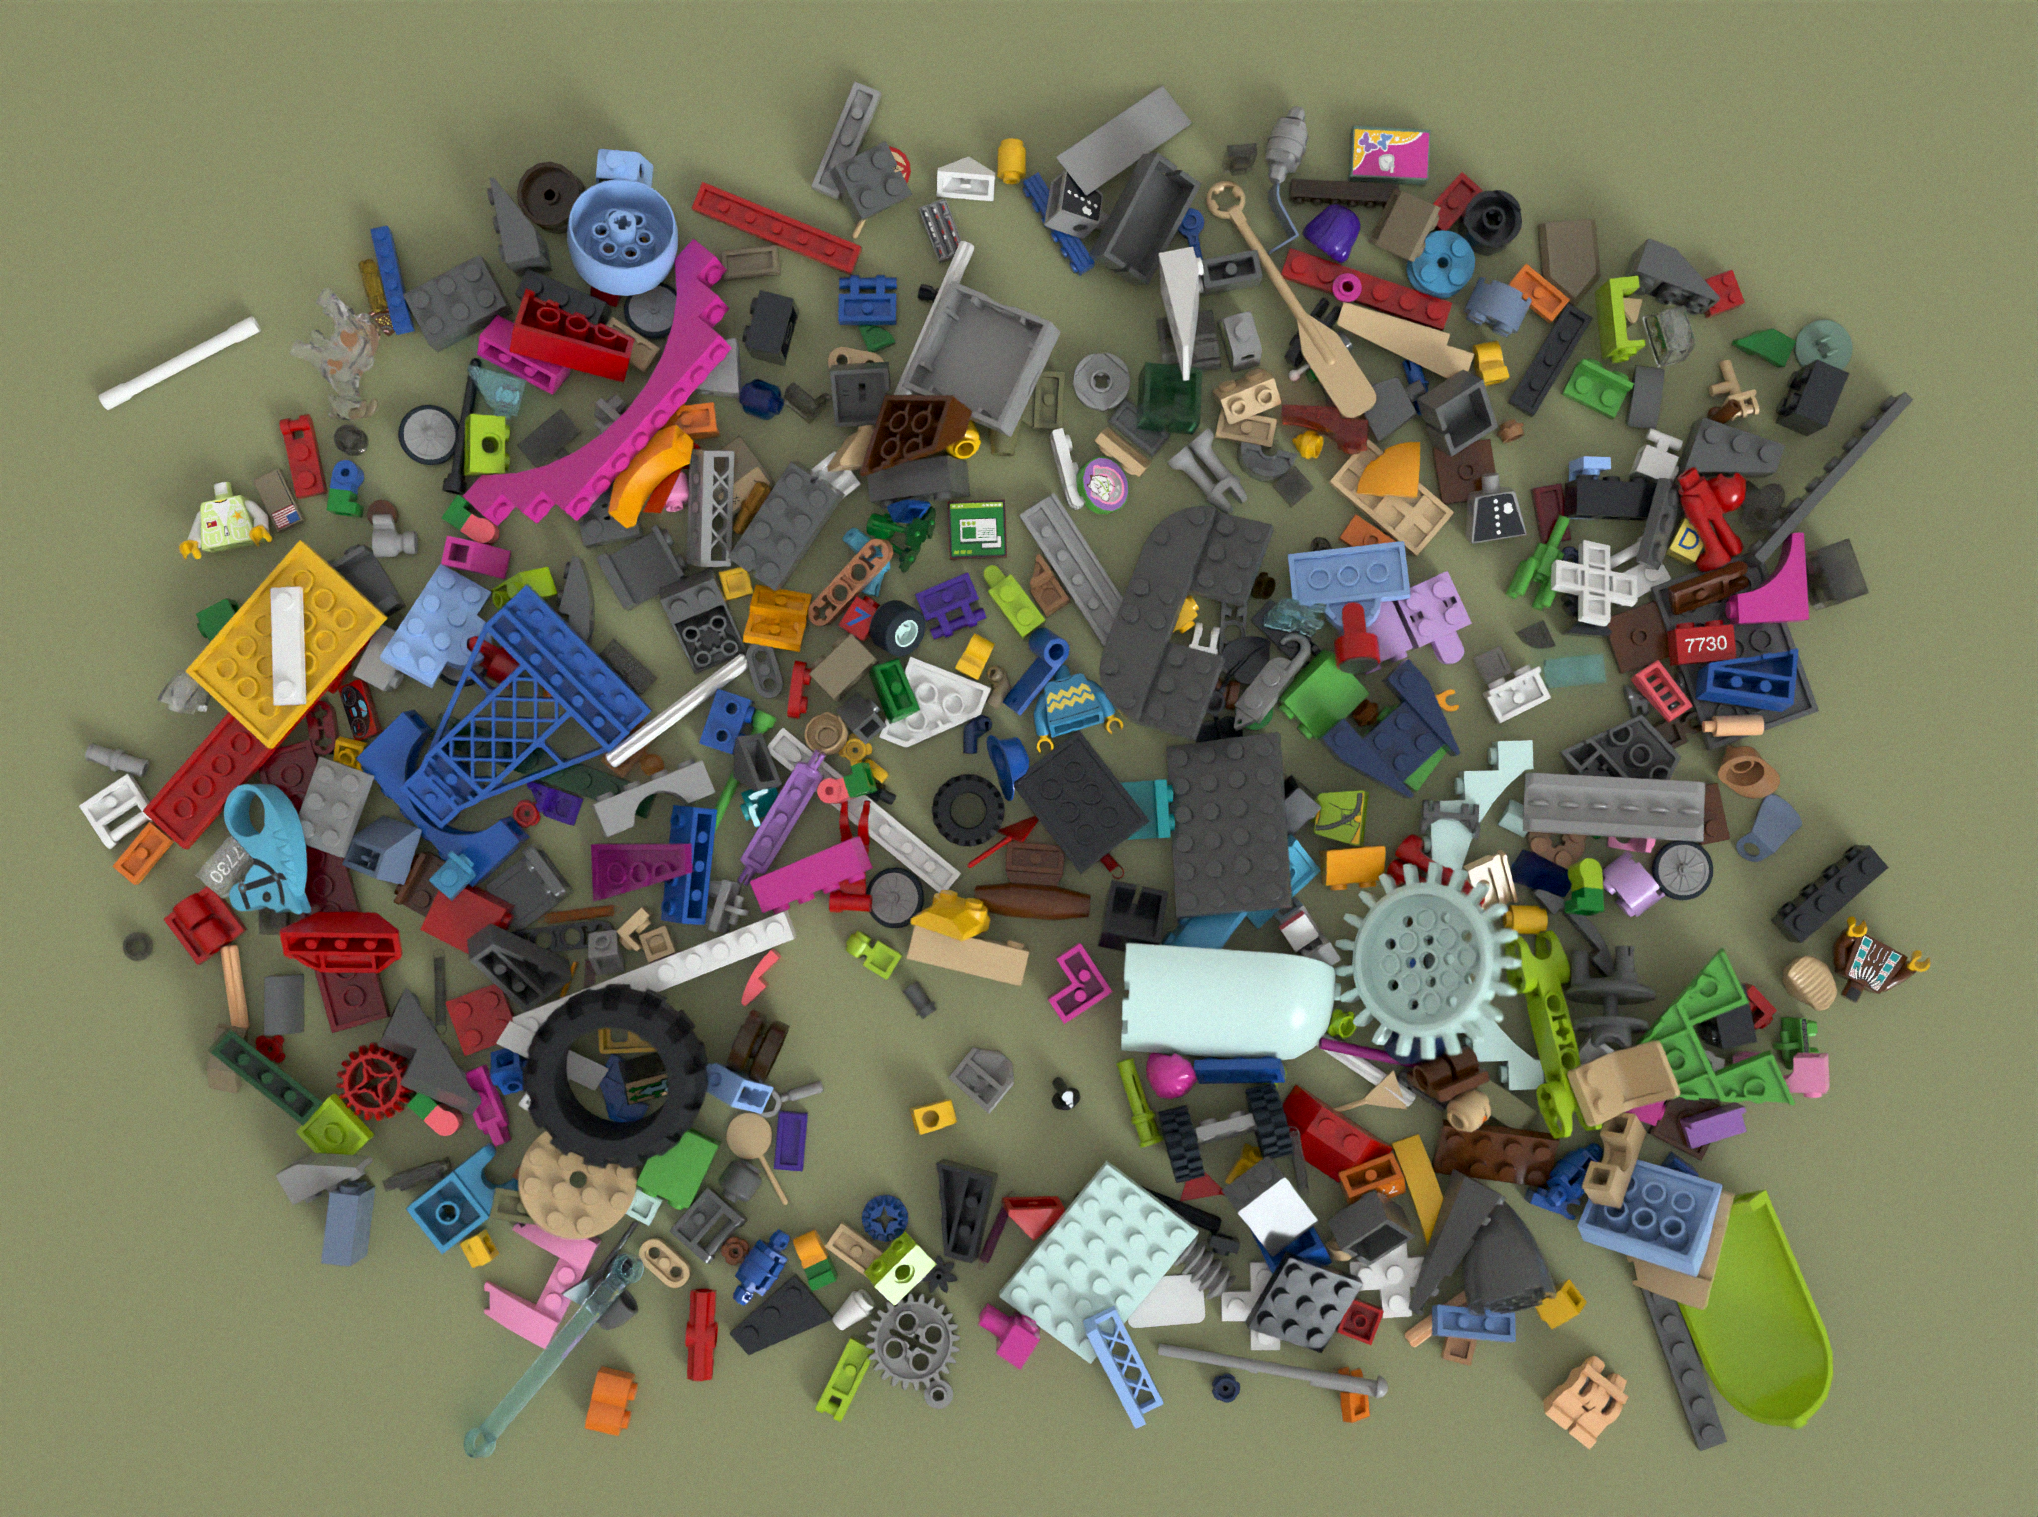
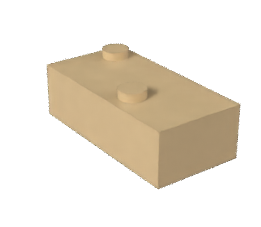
M915 925L907 959L1021 986L1029 948H1024L1025 944L1017 941L1008 940L1007 943L979 936L959 941L958 939Z

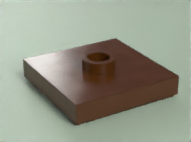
M1490 439L1475 441L1452 457L1437 448L1432 449L1440 501L1445 505L1467 502L1470 492L1482 490L1481 475L1496 473Z
M1655 601L1611 616V622L1607 627L1612 633L1606 636L1619 674L1669 657L1667 632Z

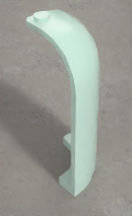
M1126 943L1124 990H1129V998H1123L1122 1051L1175 1053L1177 1055L1232 1059L1234 1057L1261 1059L1265 1056L1281 1058V1060L1295 1059L1313 1049L1320 1038L1327 1032L1334 1000L1340 1001L1341 983H1335L1336 973L1332 966L1303 956Z

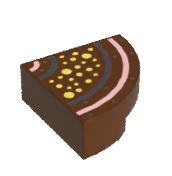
M387 306L378 307L368 312L388 337L395 332Z

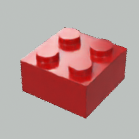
M1733 269L1705 279L1708 285L1720 297L1719 302L1704 312L1706 319L1738 308L1745 303Z
M1354 1298L1336 1331L1337 1333L1372 1345L1384 1311L1379 1306Z

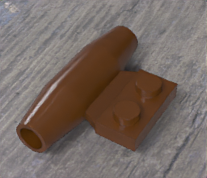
M1008 842L1005 871L1010 883L976 885L974 898L981 900L983 905L988 908L987 912L1013 918L1055 921L1089 918L1091 894L1057 886L1063 876L1065 855L1058 845Z

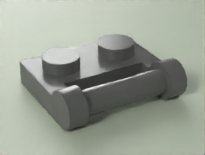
M708 1186L671 1228L670 1232L702 1261L710 1264L714 1260V1254L748 1219L713 1188ZM723 1213L730 1218L706 1247L699 1243L700 1239Z

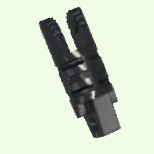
M1323 297L1310 313V316L1331 329L1337 322L1342 308L1339 306L1333 307L1324 321L1321 320L1329 306V300ZM1299 331L1289 343L1291 347L1284 356L1286 361L1295 368L1304 360L1301 352Z

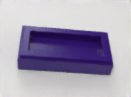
M779 1110L774 1169L803 1171L808 1112Z

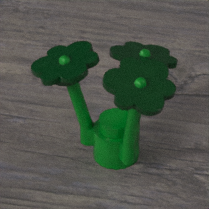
M930 506L928 512L921 519L918 517L913 518L912 523H908L906 527L896 525L888 513L884 515L873 513L867 522V534L874 536L875 539L882 538L886 540L887 538H892L895 532L905 534V544L910 546V548L906 547L902 550L891 543L893 551L900 555L899 562L901 564L899 569L905 573L915 562L916 556L921 550V543L925 542L926 538L932 539L936 509Z

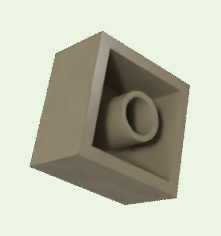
M852 634L848 637L842 635L831 646L834 650L827 657L821 655L810 666L813 671L809 675L837 702L870 672L872 666L879 663Z

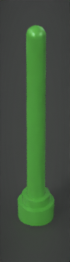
M756 708L752 720H754L752 726L754 727L750 735L767 733L769 728H773L777 718ZM733 771L714 808L717 809L715 832L740 783L733 778Z

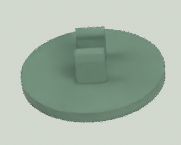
M1814 321L1806 325L1799 332L1795 340L1794 354L1801 368L1818 359L1843 370L1852 356V341L1848 332L1834 321Z

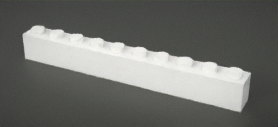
M784 911L589 988L596 990L605 988L607 984H630L631 989L645 992L648 988L659 992L797 938V934L788 911ZM582 991L512 1017L514 1023L536 1033L555 1009L559 1008L570 997Z

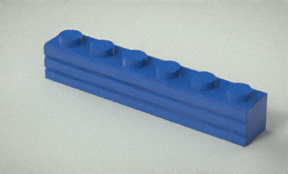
M1037 172L1023 181L1022 191L1026 198L1030 197L1033 203L1031 205L1036 213L1039 212L1042 216L1041 221L1044 225L1049 189ZM1049 228L1052 232L1050 234L1051 238L1061 246L1060 252L1064 258L1067 257L1071 262L1069 266L1074 273L1077 272L1081 276L1094 268L1095 262L1089 256V252L1080 238Z
M387 225L370 229L393 329L397 335L413 332L415 329L410 308L403 296L406 290L392 232Z

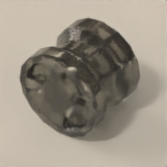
M342 425L334 434L335 446L350 456L362 455L368 448V436L354 425Z

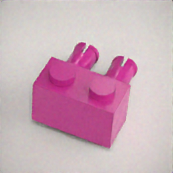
M987 1303L979 1315L978 1325L998 1337L996 1340V1354L1021 1370L1040 1341L1039 1326L1036 1325V1321L1028 1316L1021 1315L1016 1311L1013 1315L1007 1316Z

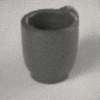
M600 1279L594 1284L592 1293L594 1301L598 1306L594 1315L596 1321L603 1329L608 1331L617 1328L638 1313V1305L635 1299L624 1288L616 1289L612 1281L608 1279ZM605 1289H610L612 1293L601 1302V1293Z

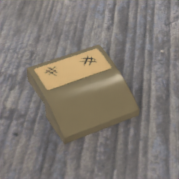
M740 435L720 449L734 451L733 516L741 510V502L747 499L756 482H765L770 488L776 485ZM714 457V470L719 475L725 469V457ZM720 485L713 490V497L718 503L724 498V490Z

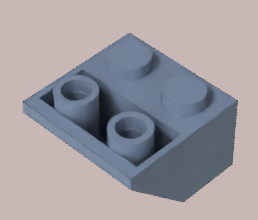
M382 816L353 836L342 865L375 879L404 885L410 871L416 847L419 844L422 829L387 816Z

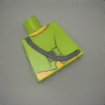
M1360 790L1319 793L1317 800L1322 808L1311 821H1307L1315 822L1314 834L1364 847L1369 792Z

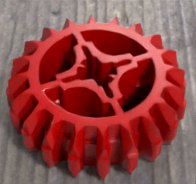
M376 1042L370 1043L369 1048L361 1045L358 1047V1052H350L348 1054L350 1060H344L341 1063L346 1070L337 1073V1076L343 1078L344 1081L336 1084L337 1088H344L345 1092L340 1094L339 1098H348L349 1102L346 1103V1107L352 1108L355 1106L354 1115L360 1116L364 1112V1118L367 1121L371 1120L373 1116L376 1121H381L385 1115L388 1118H392L395 1116V1111L402 1112L405 1109L403 1103H409L412 1100L407 1093L415 1092L399 1085L408 1066L404 1064L407 1058L403 1056L397 1057L398 1054L382 1047L379 1048ZM373 1058L385 1061L393 1070L384 1071L378 1063L374 1062ZM363 1064L364 1068L362 1071L364 1077L362 1082L357 1085V1072ZM387 1076V1079L382 1080L377 1086L371 1085L366 1087L375 1078ZM397 1078V1089L393 1098L390 1099L389 1095L391 1092L389 1086L391 1081ZM368 1092L372 1094L374 1099L378 1100L380 1104L367 1101L360 1093Z

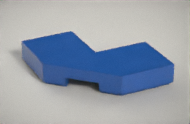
M616 1053L611 1054L605 1065L609 1070L599 1084L606 1102L608 1116L615 1122H630L642 1119L650 1105L643 1101L629 1104L628 1094L625 1092L626 1084L630 1083L639 1066Z

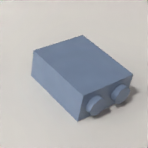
M354 1180L340 1185L339 1188L329 1193L321 1263L350 1267L367 1256L376 1186L366 1185L367 1181Z

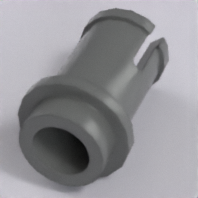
M918 981L902 991L916 1009V1016L920 1015L924 1019L937 1010L934 1006L935 1001L931 1002Z

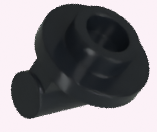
M1060 1077L1052 1081V1085L1057 1091L1052 1097L1053 1106L1058 1110L1065 1111L1074 1108L1081 1098L1079 1091L1076 1088H1068Z

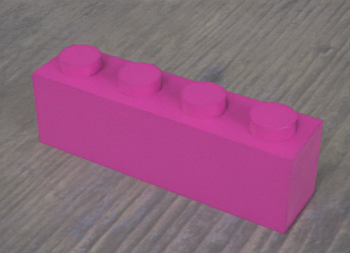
M858 836L751 880L750 884L762 913L773 910L774 915L790 909L789 903L798 900L800 905L815 899L814 892L822 889L824 894L840 888L838 882L848 879L849 884L861 880L865 878L864 872L873 867L862 840Z

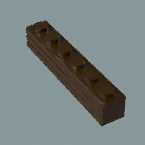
M1292 179L1290 182L1289 201H1293L1294 204L1311 202L1312 205H1321L1322 203H1329V205L1347 204L1348 207L1365 205L1366 208L1382 206L1384 209L1393 190H1399V184Z

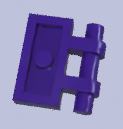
M968 572L915 594L926 622L937 618L940 623L939 626L930 629L934 640L945 636V638L950 637L954 631L969 626V628L974 627L978 621L987 618L983 607L972 612L969 606L970 603L979 600V597ZM961 608L964 615L948 622L945 614Z

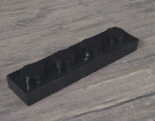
M1569 303L1564 307L1508 400V404L1530 417L1535 415L1593 319L1591 316Z

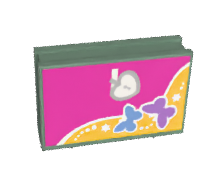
M1370 125L1352 126L1348 182L1425 185L1429 178L1431 130L1416 129L1415 127L1411 129L1372 127Z

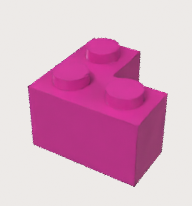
M1080 941L1056 957V960L1071 982L1050 995L1048 1001L1065 1024L1113 991Z

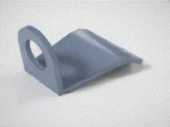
M1275 182L1268 191V203L1289 239L1267 252L1268 255L1299 236L1279 196L1280 183Z
M1775 794L1766 796L1759 807L1751 832L1741 837L1736 844L1738 853L1748 861H1762L1773 854L1802 826L1801 818L1796 810L1781 797ZM1752 843L1759 848V854L1751 855L1747 853L1744 849V844Z

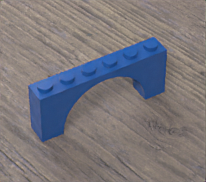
M415 709L402 712L356 759L361 764L363 772L374 775V779L381 786L380 790L382 793L396 802L400 807L401 814L408 820H412L418 828L422 829L421 836L433 843L438 849L439 856L445 862L449 859L447 855L451 851L457 856L463 853L474 863L472 869L476 877L469 883L470 886L473 887L483 883L530 836L511 816L499 820L486 830L464 831L447 824L440 829L399 787L417 771L420 751L434 730Z

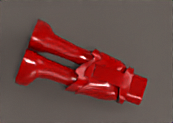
M1696 467L1689 468L1677 477L1681 486L1678 492L1682 495L1680 501L1689 524L1693 525L1700 536L1705 549L1698 556L1696 566L1700 572H1706L1731 561L1730 556L1741 553L1744 545L1740 537L1735 535L1722 514L1727 512L1724 511L1722 505L1718 502L1705 477L1699 476ZM1709 521H1710L1711 524L1713 525L1716 534L1714 533V531H1713V529H1712V527H1711Z
M1416 834L1409 835L1400 844L1395 852V856L1399 859L1393 860L1388 866L1387 874L1394 878L1396 885L1406 883L1403 865L1410 863L1428 873L1429 862H1435L1422 852L1424 842ZM1443 866L1441 885L1448 886L1454 872L1451 867L1446 868ZM1418 874L1419 883H1427V879ZM1466 879L1461 892L1468 895L1473 886ZM1483 898L1479 903L1481 907L1485 902V898Z

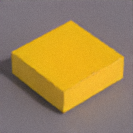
M742 567L718 572L727 601L753 595L754 590L749 572Z

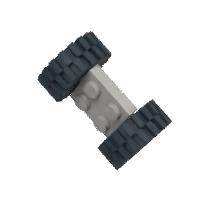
M1274 1082L1245 1090L1250 1114L1245 1115L1244 1111L1234 1112L1227 1115V1120L1217 1122L1216 1118L1207 1119L1199 1122L1200 1126L1195 1128V1132L1187 1105L1158 1112L1176 1184L1205 1176L1198 1146L1253 1131L1263 1158L1267 1155L1274 1159L1293 1154L1287 1119Z

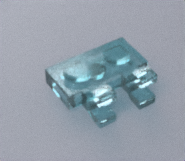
M1295 599L1280 600L1265 615L1263 626L1288 632L1296 630L1306 636L1313 637L1316 634V629L1324 627V621L1317 618L1318 613H1323L1326 610L1327 604L1316 603L1308 609V606L1300 605V602Z

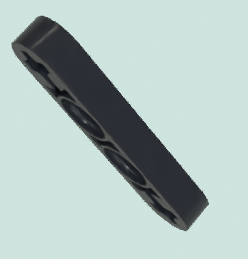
M594 920L518 930L510 933L525 940L529 939L527 933H530V942L538 945L536 942L537 936L541 932H546L552 939L551 945L546 949L551 952L588 948V944H586L587 934L584 926H588L587 932L598 930L599 925H602L603 929H615L611 922L607 920ZM570 928H574L580 933V940L575 945L569 944L565 939V933Z

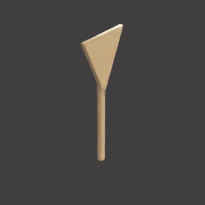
M1392 1070L1363 1099L1334 1109L1340 1113L1365 1104L1407 1109L1406 1104L1389 1091L1391 1090L1403 1098L1394 1070Z

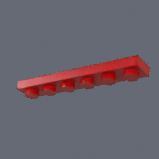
M702 182L692 205V210L696 213L849 275H852L862 247L704 182Z
M1292 248L1289 249L1281 272L1284 279L1333 295L1332 286L1335 279L1341 274L1350 273L1360 280L1362 286L1361 293L1353 301L1354 303L1441 331L1444 330L1452 302ZM1344 283L1342 285L1345 292L1352 291L1351 284Z

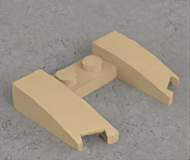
M1721 1190L1707 1251L1697 1277L1627 1255V1261L1634 1262L1637 1279L1632 1280L1633 1285L1704 1310L1708 1304L1735 1193Z

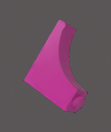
M1804 532L1791 533L1783 541L1780 559L1767 580L1750 592L1729 597V601H1727L1725 606L1726 617L1730 619V625L1789 623L1809 620Z

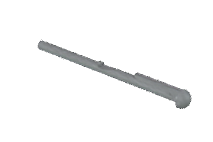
M1159 1343L1158 1355L1243 1369L1255 1374L1263 1372L1310 1381L1311 1386L1375 1396V1398L1383 1397L1388 1391V1383L1380 1375H1378L1377 1380L1162 1343Z

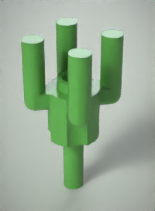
M1559 515L1547 544L1537 543L1533 555L1519 563L1505 594L1512 599H1516L1518 595L1524 596L1530 580L1540 583L1541 586L1531 607L1538 611H1542L1544 607L1550 608L1557 591L1551 590V565L1556 559L1562 560L1564 556L1557 548L1569 524V518Z

